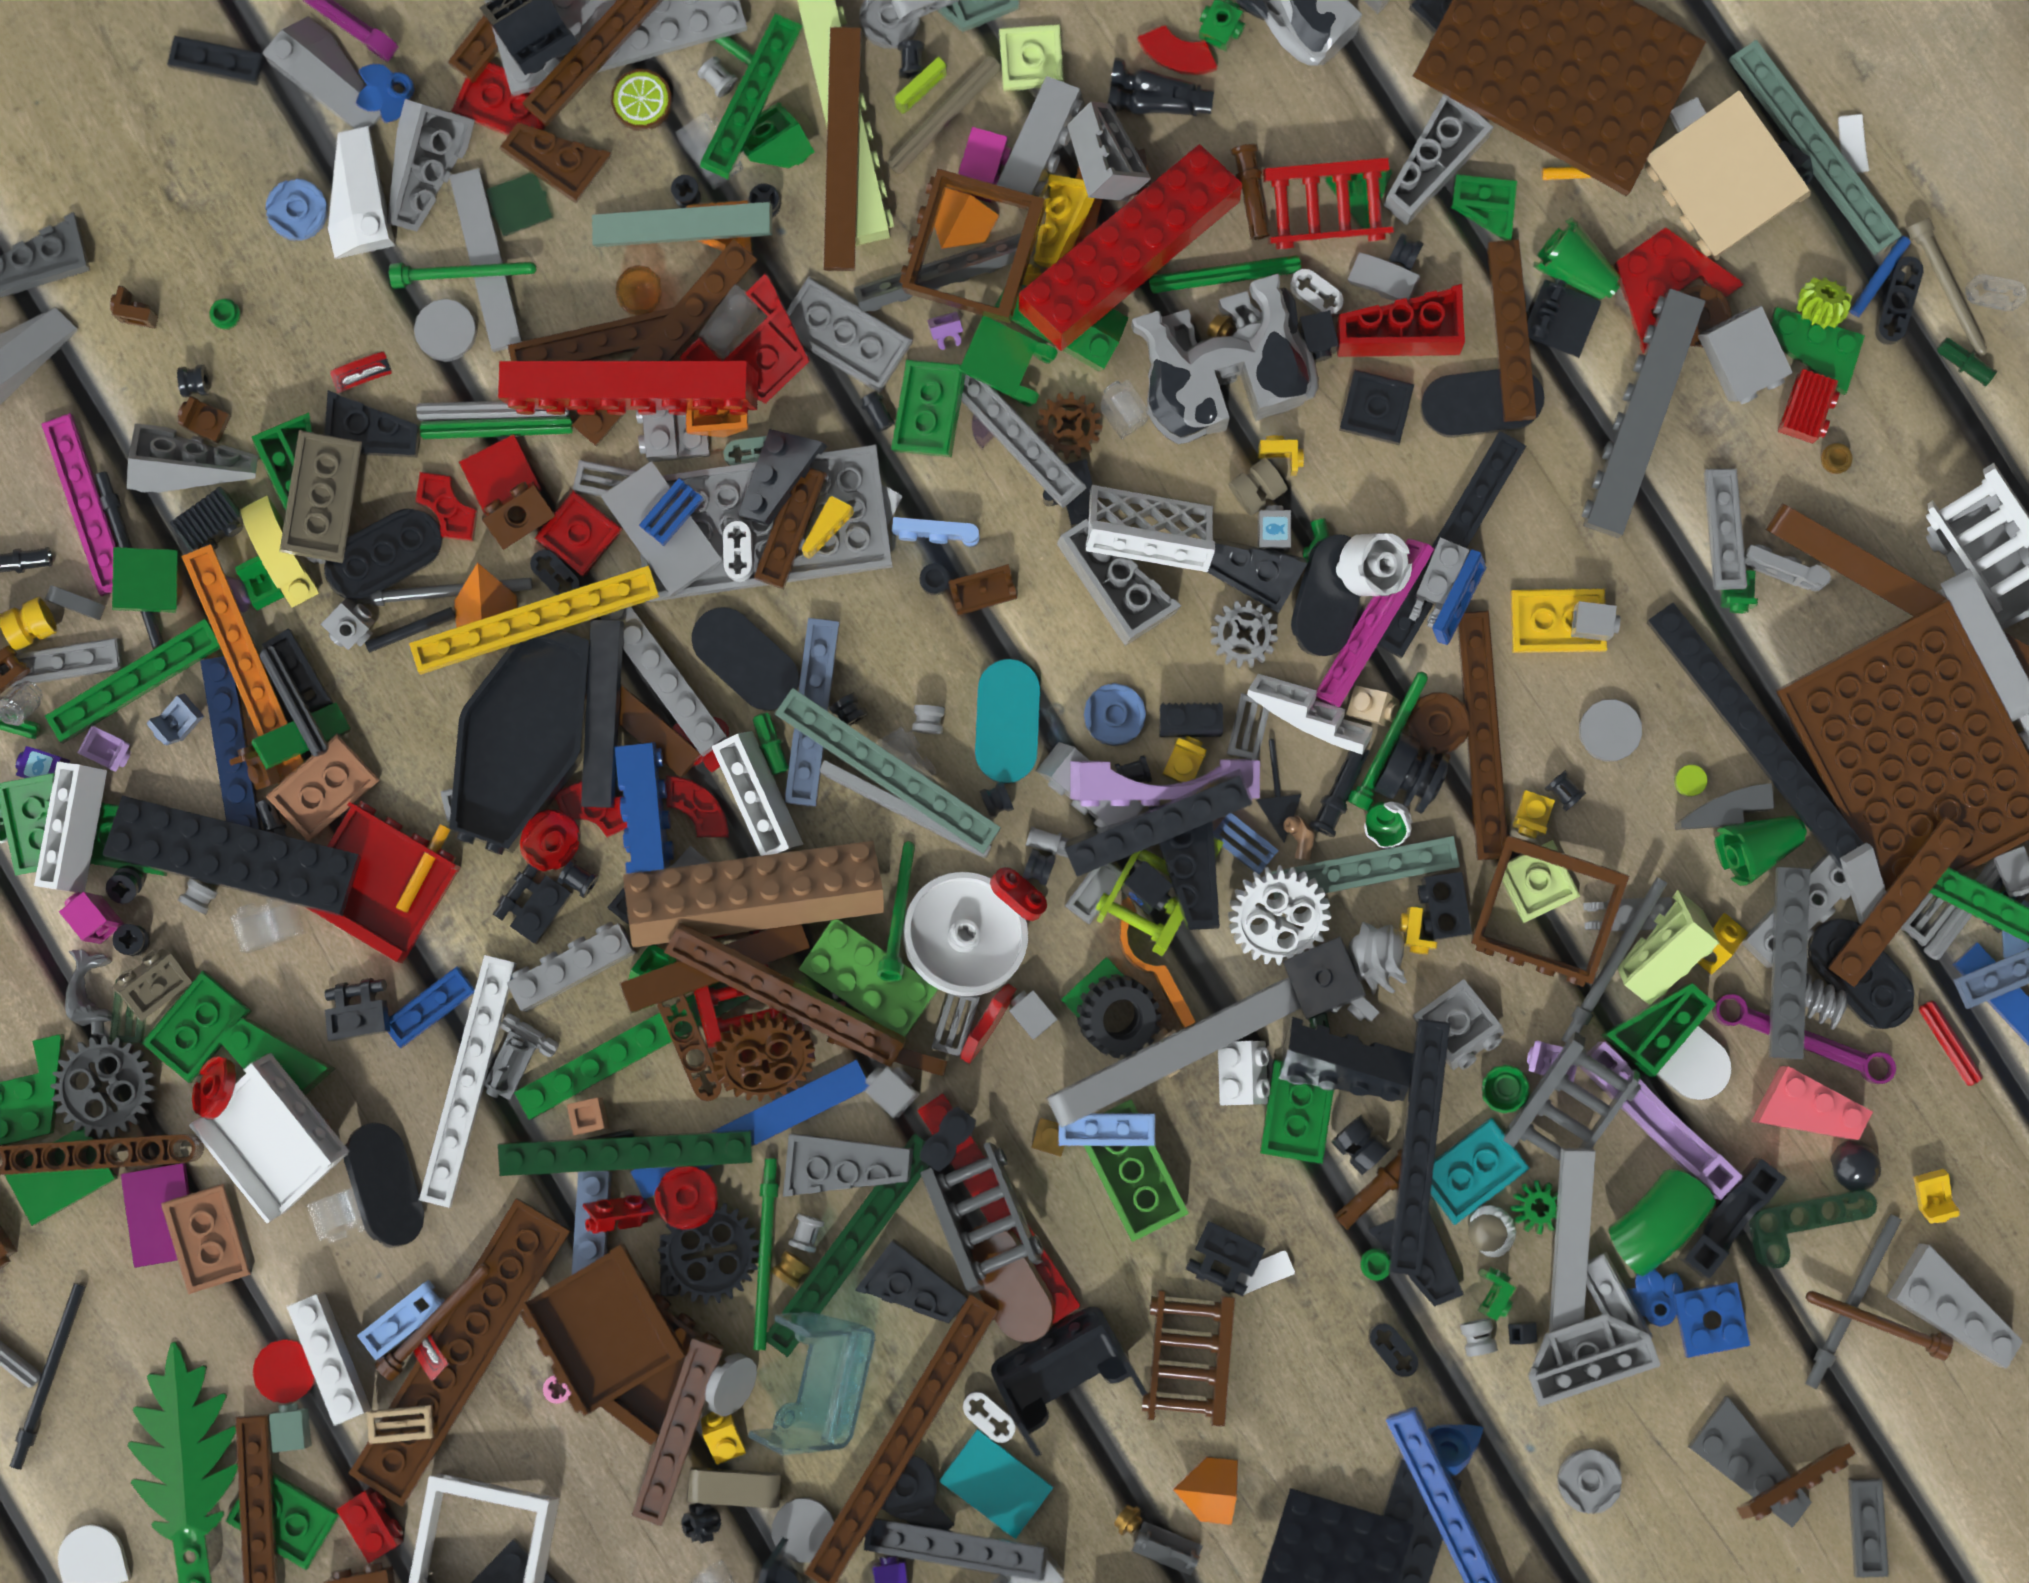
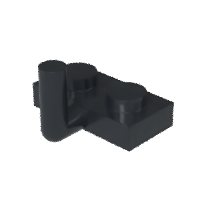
M1087 459L1066 464L1086 486L1083 492L1066 505L1071 527L1078 525L1086 519L1089 521L1090 490L1093 483ZM1044 490L1043 504L1047 507L1059 505Z

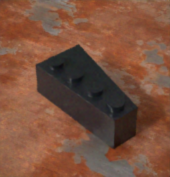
M1292 1017L1283 1046L1279 1079L1287 1080L1289 1083L1296 1085L1304 1083L1316 1085L1324 1090L1338 1089L1349 1091L1357 1096H1377L1391 1102L1404 1101L1410 1084L1412 1053L1377 1042L1371 1043L1368 1046L1363 1044L1358 1036L1347 1034L1344 1037L1329 1034L1330 1028L1317 1024L1315 1029L1303 1026V1019Z

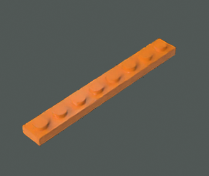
M210 544L183 555L182 558L258 737L288 724L213 545ZM302 754L276 765L281 781L304 762Z

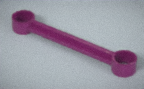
M302 0L362 42L372 53L385 62H389L399 49V46L386 34L376 28L373 29L334 0Z
M1735 994L1723 995L1716 999V1005L1712 1009V1013L1719 1024L1724 1026L1741 1024L1770 1036L1769 1015L1747 1007L1743 998ZM1725 999H1734L1740 1006V1015L1734 1021L1727 1022L1720 1014V1004ZM1804 1029V1050L1860 1071L1862 1077L1867 1082L1872 1084H1884L1894 1077L1896 1064L1890 1055L1883 1052L1866 1054ZM1873 1057H1882L1888 1065V1072L1882 1079L1875 1080L1868 1072V1063Z

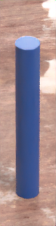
M1901 236L1851 307V314L1856 317L1862 315L1911 244L1910 239L1905 236Z

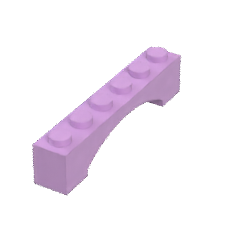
M1220 759V766L1213 771L1190 781L1170 785H1148L1130 780L1110 769V762L1070 761V799L1081 801V806H1100V800H1111V806H1130V800H1141V805L1157 806L1160 805V800L1171 799L1173 801L1211 780L1238 769L1241 770L1252 798H1260V761L1252 759Z
M1605 1041L1598 1042L1587 1053V1055L1626 1080L1633 1072L1627 1065L1628 1063ZM1578 1065L1612 1100L1619 1092L1618 1089L1581 1065ZM1639 1078L1638 1084L1641 1085L1638 1094L1632 1101L1627 1099L1621 1109L1689 1175L1703 1183L1711 1191L1715 1199H1722L1743 1176L1721 1154H1718L1687 1127Z

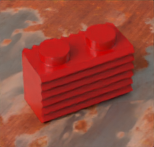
M1802 369L1795 378L1778 432L1811 444L1815 443L1819 437L1824 438L1830 425V420L1826 419L1829 408L1834 409L1840 392L1835 390L1838 381L1808 371L1807 369Z

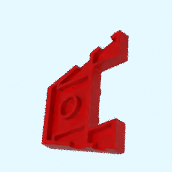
M1666 227L1614 264V268L1620 275L1619 283L1621 284V290L1625 302L1628 303L1632 316L1631 321L1634 330L1637 331L1643 354L1647 347V343L1643 342L1649 324L1653 326L1655 324L1656 318L1651 311L1654 310L1659 295L1665 296L1669 289L1681 291L1698 278L1706 286L1722 292L1726 298L1744 285L1738 278L1708 257L1706 258L1704 254Z
M765 272L745 294L767 317L724 359L701 337L682 353L679 358L682 361H747L758 372V400L766 404L809 363L810 359L769 275Z

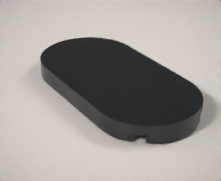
M1499 369L1442 376L1434 380L1427 387L1420 404L1421 415L1425 424L1437 432V434L1447 438L1519 430L1529 426L1534 421L1504 422ZM1532 374L1537 418L1543 409L1545 397L1540 381Z
M408 508L398 510L347 537L343 563L325 560L324 574L330 588L343 598L363 600L372 597L434 562L441 549L442 536L440 527L431 515L423 511Z
M1331 535L1324 538L1313 546L1308 556L1310 560L1305 567L1292 615L1291 629L1293 636H1296L1297 644L1301 650L1312 656H1330L1339 652L1346 645L1351 634L1361 596L1352 593L1336 573V566L1340 560L1341 552L1345 544L1351 539V537L1346 535Z
M720 607L707 611L697 620L693 627L691 638L694 652L710 670L750 706L764 711L778 710L792 688L798 691L799 674L793 660L743 614L731 608Z
M1832 919L1819 925L1814 930L1808 943L1810 962L1827 984L1834 986L1835 993L1839 990L1846 992L1847 1007L1865 1025L1875 1029H1889L1904 1023L1913 1012L1915 993L1911 981L1883 950L1857 985L1853 987L1831 971L1828 965L1860 924L1848 919Z
M381 1123L363 1125L355 1129L349 1136L348 1143L345 1144L349 1153L344 1157V1163L362 1223L367 1234L374 1241L377 1240L383 1244L382 1246L388 1248L401 1247L412 1242L419 1235L424 1223V1210L421 1200H419L420 1196L402 1139L392 1128Z

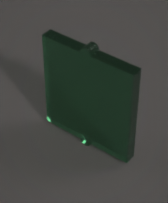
M532 172L485 190L493 209L491 215L496 218L503 237L553 219L546 200L548 194L542 190L538 177Z

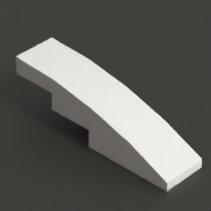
M1257 674L1248 689L1247 695L1300 730L1330 744L1363 754L1372 737V727L1343 719L1345 712L1343 708L1315 701L1317 690Z

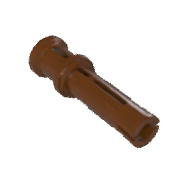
M1245 144L1234 147L1230 151L1231 155L1235 156L1238 173L1235 177L1242 183L1250 240L1264 239L1269 237L1270 234L1260 188V180L1263 173L1258 168L1256 152L1258 151L1257 144Z
M1401 1148L1397 1150L1398 1155L1385 1167L1380 1166L1377 1169V1176L1334 1214L1335 1218L1346 1230L1388 1191L1398 1189Z

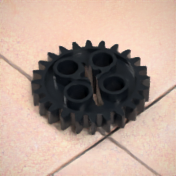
M724 1203L721 1209L716 1210L705 1224L694 1229L683 1230L672 1227L668 1223L666 1224L671 1234L660 1236L662 1240L667 1242V1246L658 1248L659 1252L666 1254V1258L658 1263L659 1265H668L669 1269L664 1272L663 1277L671 1275L674 1277L670 1287L673 1288L680 1284L682 1286L680 1291L681 1297L687 1291L692 1292L691 1302H694L698 1295H703L704 1304H707L710 1296L714 1295L717 1303H721L722 1293H726L732 1299V1289L734 1287L742 1292L744 1291L741 1284L742 1279L752 1282L753 1279L747 1272L748 1269L758 1270V1266L752 1263L751 1259L759 1257V1253L752 1251V1247L759 1244L760 1241L750 1240L749 1236L756 1229H745L744 1225L747 1223L748 1217L741 1220L736 1219L739 1209L736 1208L731 1214L726 1213L727 1203ZM719 1224L727 1225L731 1230L730 1239L726 1242L716 1241L713 1237L715 1226ZM687 1231H694L699 1235L700 1243L694 1249L685 1248L681 1242L683 1234ZM707 1243H711L712 1248L731 1244L737 1245L736 1250L715 1254L713 1261H708L705 1256L686 1261L681 1259V1256L684 1254L703 1251ZM726 1255L734 1257L737 1261L736 1270L730 1274L723 1273L719 1268L720 1259ZM699 1262L705 1266L706 1275L703 1279L693 1280L689 1277L688 1267L690 1264Z

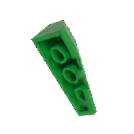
M1022 285L1021 291L1027 286ZM1004 289L994 307L999 308ZM1018 298L1012 321L1054 345L1019 311ZM1114 308L1111 309L1062 351L1096 371L1104 370L1121 340L1129 317Z

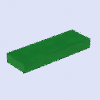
M337 703L311 713L326 742L335 734L342 736L351 730ZM294 721L254 738L251 742L266 770L309 751Z

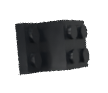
M490 0L479 7L510 57L525 76L529 73L539 72L546 66V62L551 59L568 54L572 50V46L578 43L572 32L562 21L551 0Z

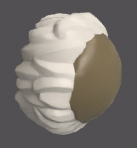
M1492 1205L1482 1206L1471 1216L1468 1229L1469 1238L1472 1244L1484 1255L1500 1257L1509 1251L1514 1243L1517 1233L1514 1226L1515 1222L1505 1210Z

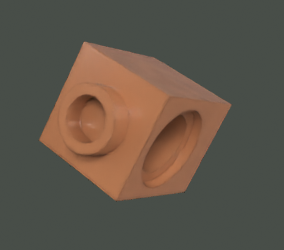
M602 1097L567 1104L573 1136L609 1128Z

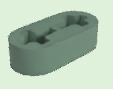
M767 436L729 442L724 449L726 463L732 466L757 462L760 454H755V451L762 450ZM740 447L742 452H751V455L742 456L741 462H736L733 457H730V454L735 453V448Z

